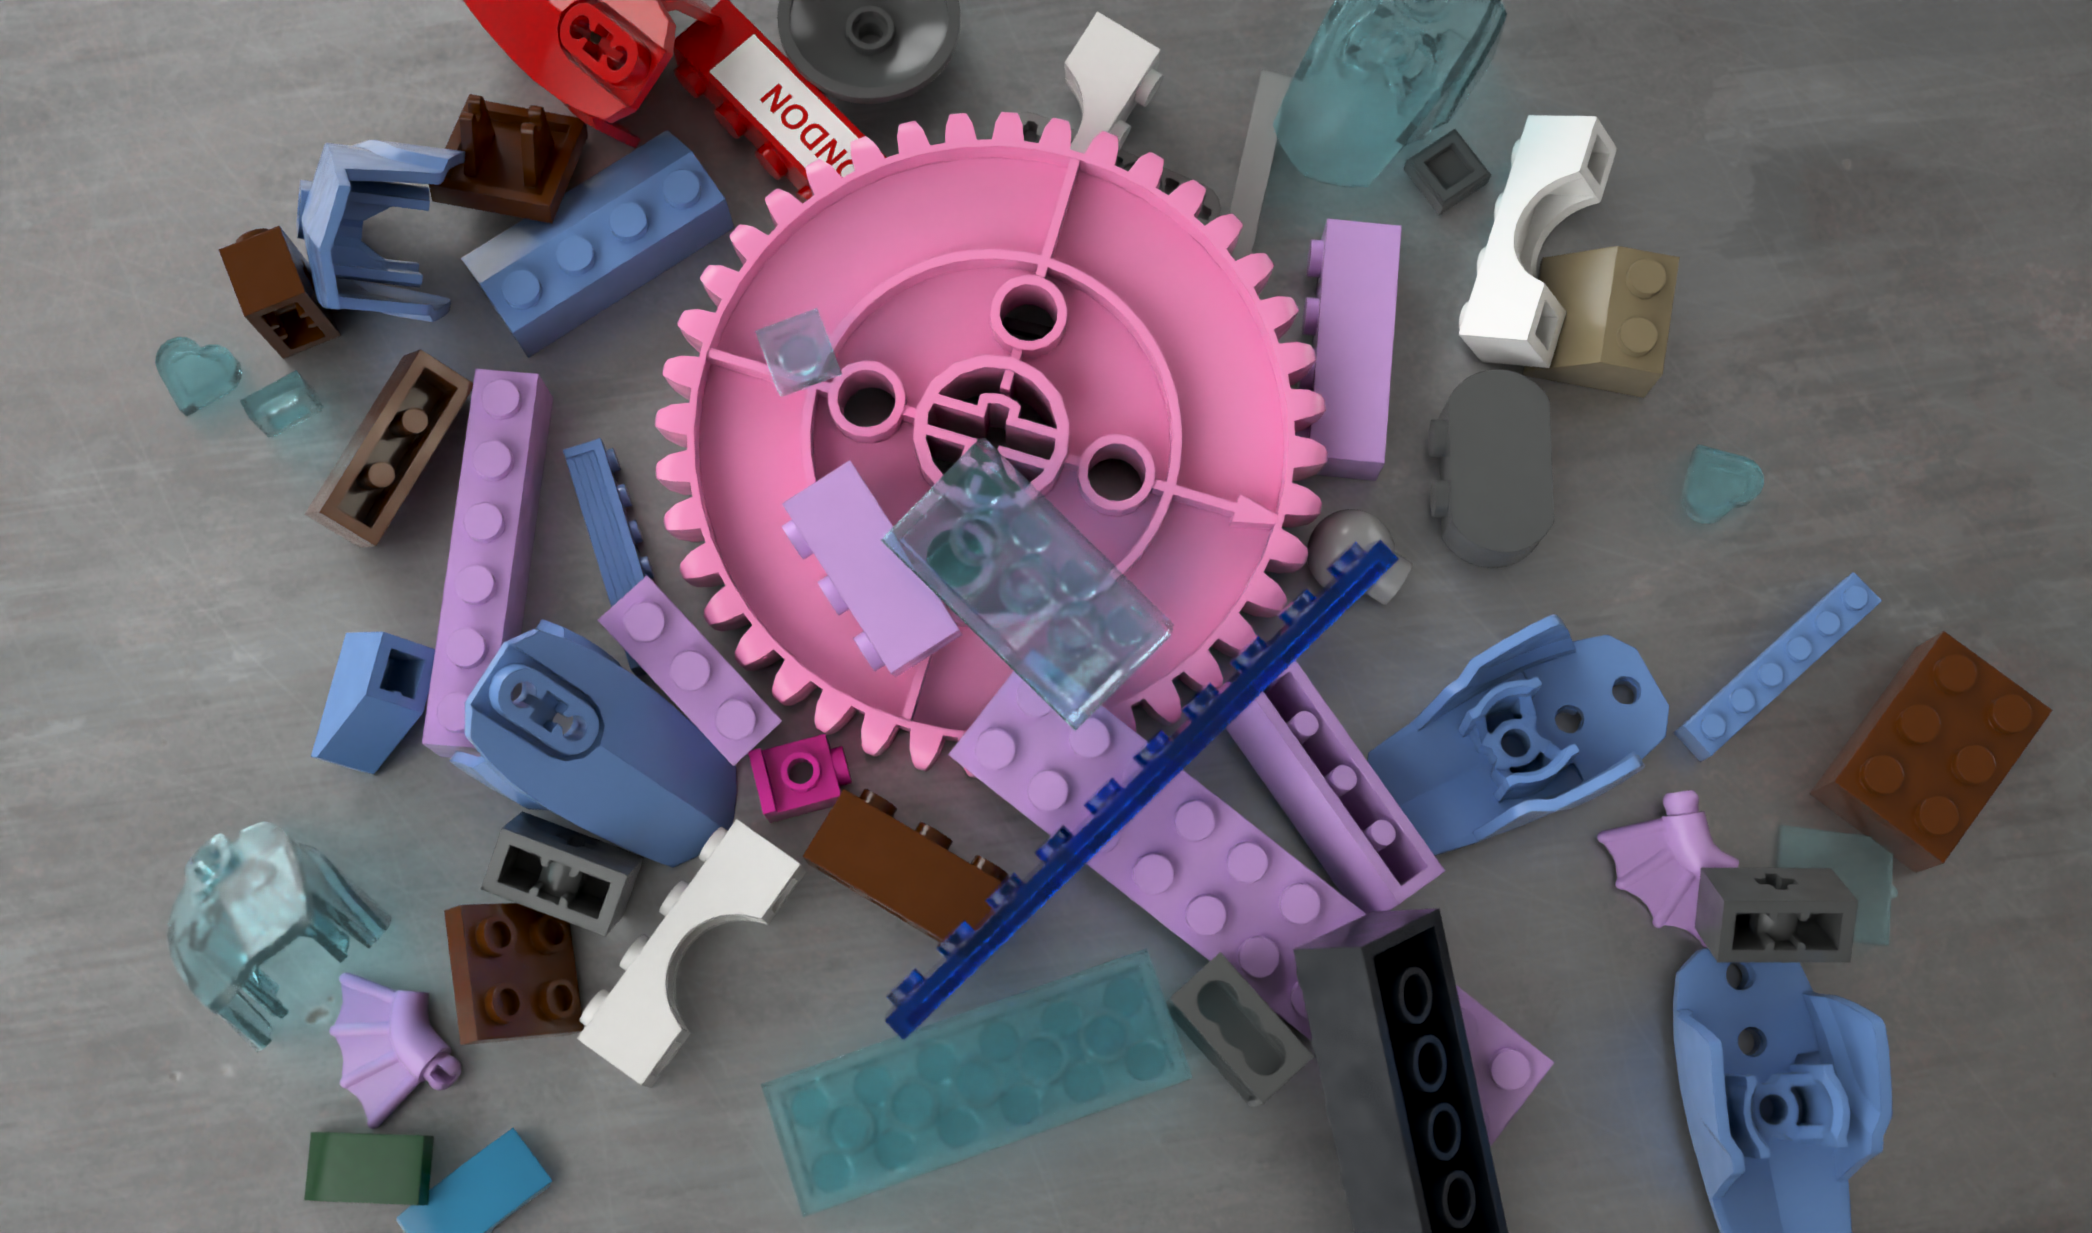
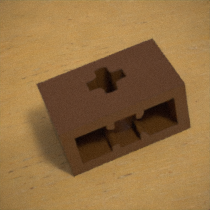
M280 226L272 229L261 228L242 234L236 240V243L218 249L244 317L283 359L341 336L331 309L323 307L317 300L309 262Z

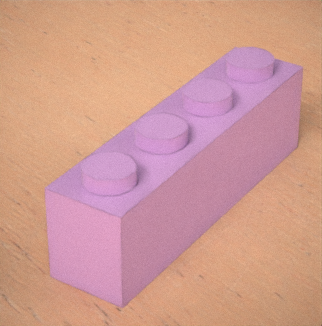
M1327 219L1321 240L1311 239L1307 276L1317 277L1316 298L1306 297L1302 334L1313 335L1312 348L1316 355V361L1308 374L1298 381L1297 389L1311 390L1321 394L1325 400L1326 411L1317 422L1302 431L1296 432L1295 436L1310 438L1325 446L1328 458L1325 466L1316 474L1319 476L1376 481L1385 464L1402 230L1400 225Z
M1292 655L1244 684L1215 711L1217 717L1342 895L1364 913L1391 910L1445 872Z

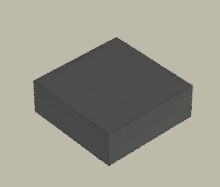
M1453 129L1406 160L1403 168L1439 215L1486 185L1491 177L1490 172L1456 129Z

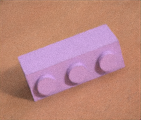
M850 460L782 503L792 519L782 526L784 532L803 560L814 553L827 576L817 583L838 615L849 609L854 615L863 632L853 639L874 671L886 665L889 672L897 677L963 635Z
M645 576L598 619L601 625L733 766L782 722L777 714L649 576Z

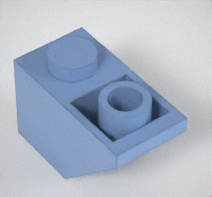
M386 632L346 633L311 757L363 773L375 774L423 714L430 689L435 649Z

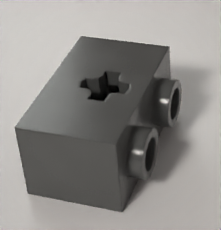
M522 811L502 827L481 890L607 936L624 915L644 857Z
M1701 868L1695 929L1717 962L1850 963L1858 900L1831 868Z

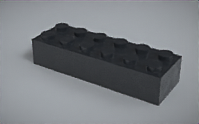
M1440 908L1370 912L1293 949L1297 966V980L1303 993L1312 1035V1049L1317 1058L1326 1100V1114L1332 1128L1340 1165L1341 1184L1346 1193L1354 1233H1508Z

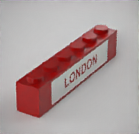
M720 0L712 7L722 17L716 27L696 20L675 38L673 52L677 67L673 71L681 85L696 99L704 94L717 107L714 110V114L724 129L735 139H739L744 135L757 148L754 153L762 167L776 180H780L785 176L799 190L796 192V197L801 203L813 197L806 173V166L818 159L830 164L842 178L854 172L851 158V142L865 135L816 86L807 81L796 70L791 61L731 1Z

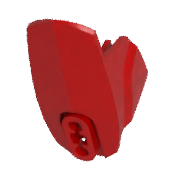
M463 0L489 35L532 80L562 101L580 120L633 148H636L642 139L624 128L617 121L638 110L673 57L676 24L668 12L677 10L714 27L717 26L722 18L702 0ZM592 31L602 37L598 44L590 41Z

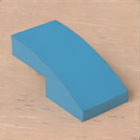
M512 1128L430 1189L428 1205H411L397 1216L396 1221L405 1233H492L495 1226L548 1189L552 1179L516 1130Z

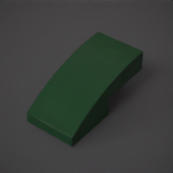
M311 1132L304 1200L428 1205L434 1136Z

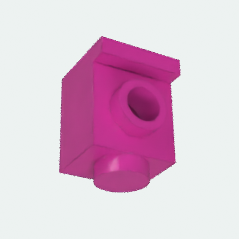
M826 734L765 750L758 748L748 752L762 811L769 823L833 807L842 793L841 786L852 783L843 746L831 749ZM806 762L813 766V775L806 783L798 784L790 780V771L794 765Z

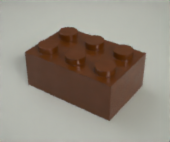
M1942 631L1914 649L1809 794L1913 872L1917 873L1938 866L1947 860L2053 710L1951 635Z

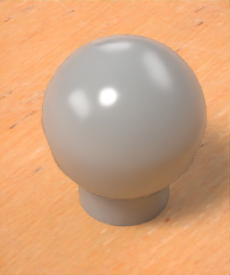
M1357 509L1340 510L1325 517L1314 528L1307 546L1309 554L1307 561L1310 571L1322 587L1345 597L1368 594L1384 606L1398 592L1413 566V563L1395 552V543L1390 531L1371 513Z

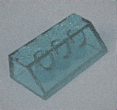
M985 438L975 442L881 539L911 571L1075 731L1172 635L1174 624Z

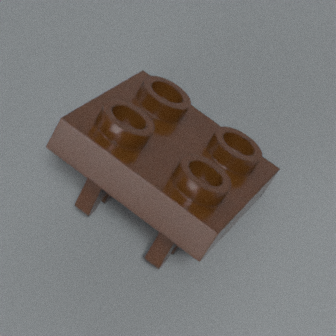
M469 94L445 149L466 151L465 163L449 169L441 184H429L432 202L553 223L588 138L587 124L578 117L545 112L544 107L530 105L529 108L485 101L483 96Z
M518 903L459 905L444 910L460 1045L559 1037L582 1032L584 1025L580 1022L582 1010L569 922Z

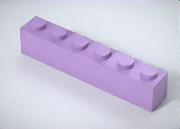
M475 369L422 744L440 757L452 758L456 751L465 752L477 757L481 756L465 736V701L503 643L522 633L553 396L539 374ZM514 688L511 692V700L513 699Z

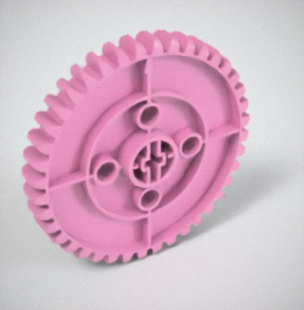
M1001 112L995 122L992 139L977 140L973 123L967 113L950 114L946 124L945 143L930 145L920 125L916 121H910L899 125L897 134L899 154L884 158L877 145L866 136L852 141L851 158L854 172L843 178L830 164L818 159L806 166V173L813 197L801 203L789 192L777 188L765 198L775 229L769 235L753 226L742 224L738 225L729 235L730 240L743 267L738 272L722 265H709L703 271L700 280L709 297L718 307L716 312L701 309L686 310L681 314L677 323L688 343L700 353L699 357H674L668 359L663 367L662 375L674 391L690 401L689 403L671 404L658 410L655 426L667 440L687 448V450L669 454L660 460L655 468L656 478L670 491L693 496L675 504L665 513L663 521L666 530L679 540L690 542L705 541L704 544L692 550L681 562L680 572L683 579L695 587H715L725 584L710 599L704 609L705 620L709 626L718 631L735 630L747 624H752L740 639L735 650V660L746 671L763 669L782 657L785 659L775 676L772 687L773 697L782 705L792 706L807 698L816 688L821 689L822 693L816 705L814 722L816 728L827 735L835 734L845 727L853 716L859 712L865 715L861 729L862 748L866 754L878 757L892 745L900 730L910 732V753L912 763L917 770L928 771L933 767L941 754L945 740L958 742L1030 650L1035 652L1133 731L1136 732V722L1132 708L1138 705L1151 718L1163 726L1170 727L1181 719L1182 714L1180 697L1173 684L1176 679L1182 681L1191 690L1203 695H1212L1222 686L1223 677L1218 663L1209 651L1211 647L1227 656L1238 659L1248 658L1256 650L1258 639L1251 625L1239 612L1243 611L1256 617L1266 618L1278 616L1287 603L1286 595L1278 583L1266 575L1264 571L1277 574L1293 573L1304 566L1309 555L1307 547L1296 536L1281 528H1295L1308 525L1321 513L1322 502L1320 497L1310 489L1292 483V481H1300L1316 475L1327 463L1328 452L1325 446L1313 439L1295 436L1296 432L1302 431L1317 422L1326 411V405L1321 394L1306 389H1291V386L1308 374L1316 361L1314 349L1309 344L1301 342L1279 343L1278 341L1290 329L1299 312V308L1292 297L1275 296L1260 300L1258 297L1269 280L1274 263L1266 253L1250 254L1239 260H1234L1231 254L1238 242L1243 223L1231 213L1219 216L1204 226L1198 220L1206 188L1194 179L1185 182L1168 196L1159 190L1164 165L1162 157L1148 152L1140 157L1129 171L1117 167L1118 136L1102 131L1092 140L1085 154L1070 150L1071 128L1069 121L1052 118L1045 126L1039 143L1024 141L1023 125L1018 113ZM1022 305H1035L1046 310L1053 318L1055 325L1052 331L1043 338L1025 341L1010 335L1003 327L1002 322L1006 314L1014 308ZM868 387L880 388L891 394L895 399V407L890 416L881 424L872 427H862L849 422L844 417L846 403L858 390ZM980 395L977 405L962 401ZM1014 397L1032 406L1048 426L1022 419L1021 406L1014 400ZM989 427H1000L1006 430V447L999 445L995 460H983L979 458L977 439L985 441ZM932 457L963 466L964 478L970 483L969 491L949 482L933 463ZM1106 459H1121L1131 464L1138 472L1141 489L1129 499L1122 501L1107 500L1098 495L1091 487L1088 478L1091 468L1098 462ZM849 460L860 474L963 634L897 677L889 672L886 665L877 671L872 669L853 639L863 632V629L850 609L841 615L837 614L817 583L827 576L814 553L803 560L782 528L784 524L792 520L782 503ZM1006 479L1027 485L1023 489L1000 496L984 495V490H1003ZM953 542L964 543L974 548L983 561L978 577L969 585L957 589L945 588L936 583L928 574L929 561L934 552L941 546ZM964 768L966 774H967L969 777H975V778H977V777L974 776L972 773H970L967 769Z

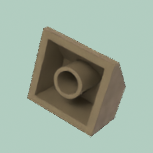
M1622 246L1543 257L1540 262L1538 280L1546 284L1567 313L1550 368L1524 366L1523 375L1645 398L1663 375L1680 257Z

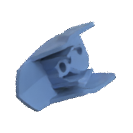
M366 140L352 146L327 142L324 144L313 181L300 180L296 224L297 238L304 239L315 295L323 307L339 310L375 311L428 322H435L450 312L451 300L449 298L375 284L383 283L420 288L423 274L419 273L418 262L384 259L361 241L364 220L390 207L429 211V188L427 186L403 183L441 184L449 169L465 163L466 151L381 140Z
M1554 614L1523 628L1472 658L1459 678L1446 686L1411 723L1368 752L1367 761L1434 856H1438L1492 838L1556 811L1574 808L1622 784L1645 768L1642 759L1666 737L1669 704L1636 648L1610 635L1572 641L1563 620ZM1616 685H1626L1634 694L1633 703L1628 705L1618 702L1613 696L1612 688ZM1561 713H1569L1571 715L1579 713L1582 720L1578 723L1576 732L1566 733L1557 726L1555 717Z
M541 619L535 629L505 641L465 701V736L481 756L477 757L465 752L456 751L450 762L471 777L527 809L551 811L624 849L672 868L699 856L708 839L719 827L729 830L733 824L737 795L736 766H733L696 725L664 697L634 674L622 668L619 662L602 648L562 626ZM522 682L523 690L521 695L512 702L511 692L518 683ZM557 713L567 718L573 716L572 726L565 734L562 733V726L552 721Z
M1709 949L1695 951L1676 972L1673 998V1039L1680 1091L1688 1128L1705 1189L1720 1233H1852L1849 1179L1869 1160L1883 1151V1137L1893 1116L1890 1054L1887 1029L1884 1021L1872 1011L1837 995L1813 992L1800 962H1717ZM1730 964L1736 965L1742 973V981L1737 989L1733 988L1726 978V971ZM1744 1029L1749 1031L1754 1039L1753 1049L1748 1054H1744L1738 1045V1037Z

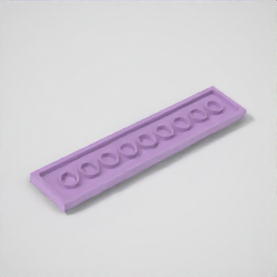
M1030 650L948 755L1209 961L1221 952L1276 1014L1311 1040L1312 1035L1303 993L1297 980V966L1293 949L1366 915V913L1035 652ZM1456 985L1491 1147L1555 1062Z

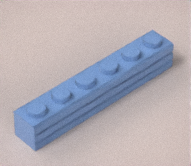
M598 438L564 449L563 452L612 607L645 576H649L650 579L655 578L648 556L641 557L637 544L643 542V537L637 520L629 521L626 508L632 506V502L625 483L618 485L614 473L621 470L614 448L607 450L602 439ZM625 650L630 669L635 676L639 677L647 674Z
M1851 573L1673 733L1700 762L1709 758L1881 603L1882 600L1856 573Z

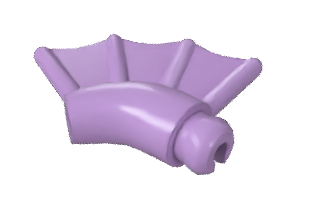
M1685 790L1666 793L1663 798V805L1667 816L1604 830L1598 833L1597 839L1605 845L1614 859L1617 875L1616 887L1630 892L1645 903L1653 917L1652 923L1655 927L1661 928L1663 925L1685 929L1697 938L1703 947L1708 948L1695 929L1701 868H1738L1739 860L1721 851L1713 843L1705 811H1699V797L1695 791Z
M346 972L340 975L339 981L342 987L343 1003L335 1024L329 1029L330 1035L335 1036L340 1045L343 1056L340 1085L348 1089L359 1099L368 1120V1127L376 1129L420 1082L427 1080L433 1089L439 1091L449 1088L461 1074V1062L450 1055L451 1048L430 1024L428 1014L429 993L396 991Z

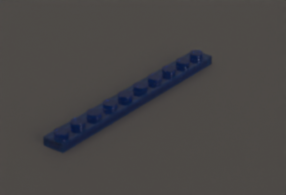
M1381 539L1368 544L1364 549L1356 541L1348 546L1326 568L1334 578L1316 595L1308 588L1303 590L1280 612L1278 617L1285 625L1267 643L1258 635L1230 661V664L1237 672L1221 688L1217 690L1211 682L1206 684L1181 709L1189 718L1170 737L1162 729L1159 730L1133 755L1132 758L1140 766L1121 785L1111 777L1087 799L1083 806L1091 814L1072 832L1064 824L1061 825L1035 850L1034 853L1041 862L1023 880L1013 872L990 893L985 901L992 910L973 928L966 920H963L937 945L935 949L943 957L924 976L914 968L886 995V998L893 1006L886 1012L884 1021L905 1040L1391 568L1399 558Z

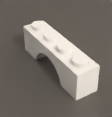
M1098 11L1065 61V82L1075 95L1082 112L1081 125L1071 143L1070 150L1083 154L1087 151L1092 140L1102 131L1118 136L1119 151L1131 129V125L1125 121L1137 103L1143 107L1149 104L1164 76L1158 72L1161 49Z
M1528 115L1522 137L1516 141L1513 147L1512 168L1505 190L1496 200L1494 209L1495 221L1487 247L1481 250L1478 257L1477 278L1470 300L1464 304L1459 318L1460 331L1458 335L1481 362L1550 368L1567 312L1546 284L1537 279V259L1544 241L1562 220L1582 208L1601 202L1617 147L1597 116Z
M738 819L735 820L729 830L719 827L708 839L699 854V859L704 862L703 866L689 884L681 880L671 890L659 910L665 916L663 921L650 938L642 934L635 940L621 960L620 967L625 970L623 976L610 993L605 989L600 990L587 1005L580 1017V1022L585 1025V1028L577 1039L642 1086L653 1087L691 1034L679 1012L675 994L677 971L688 948L702 934L721 924L735 921H750L769 925L806 874V870L799 862Z

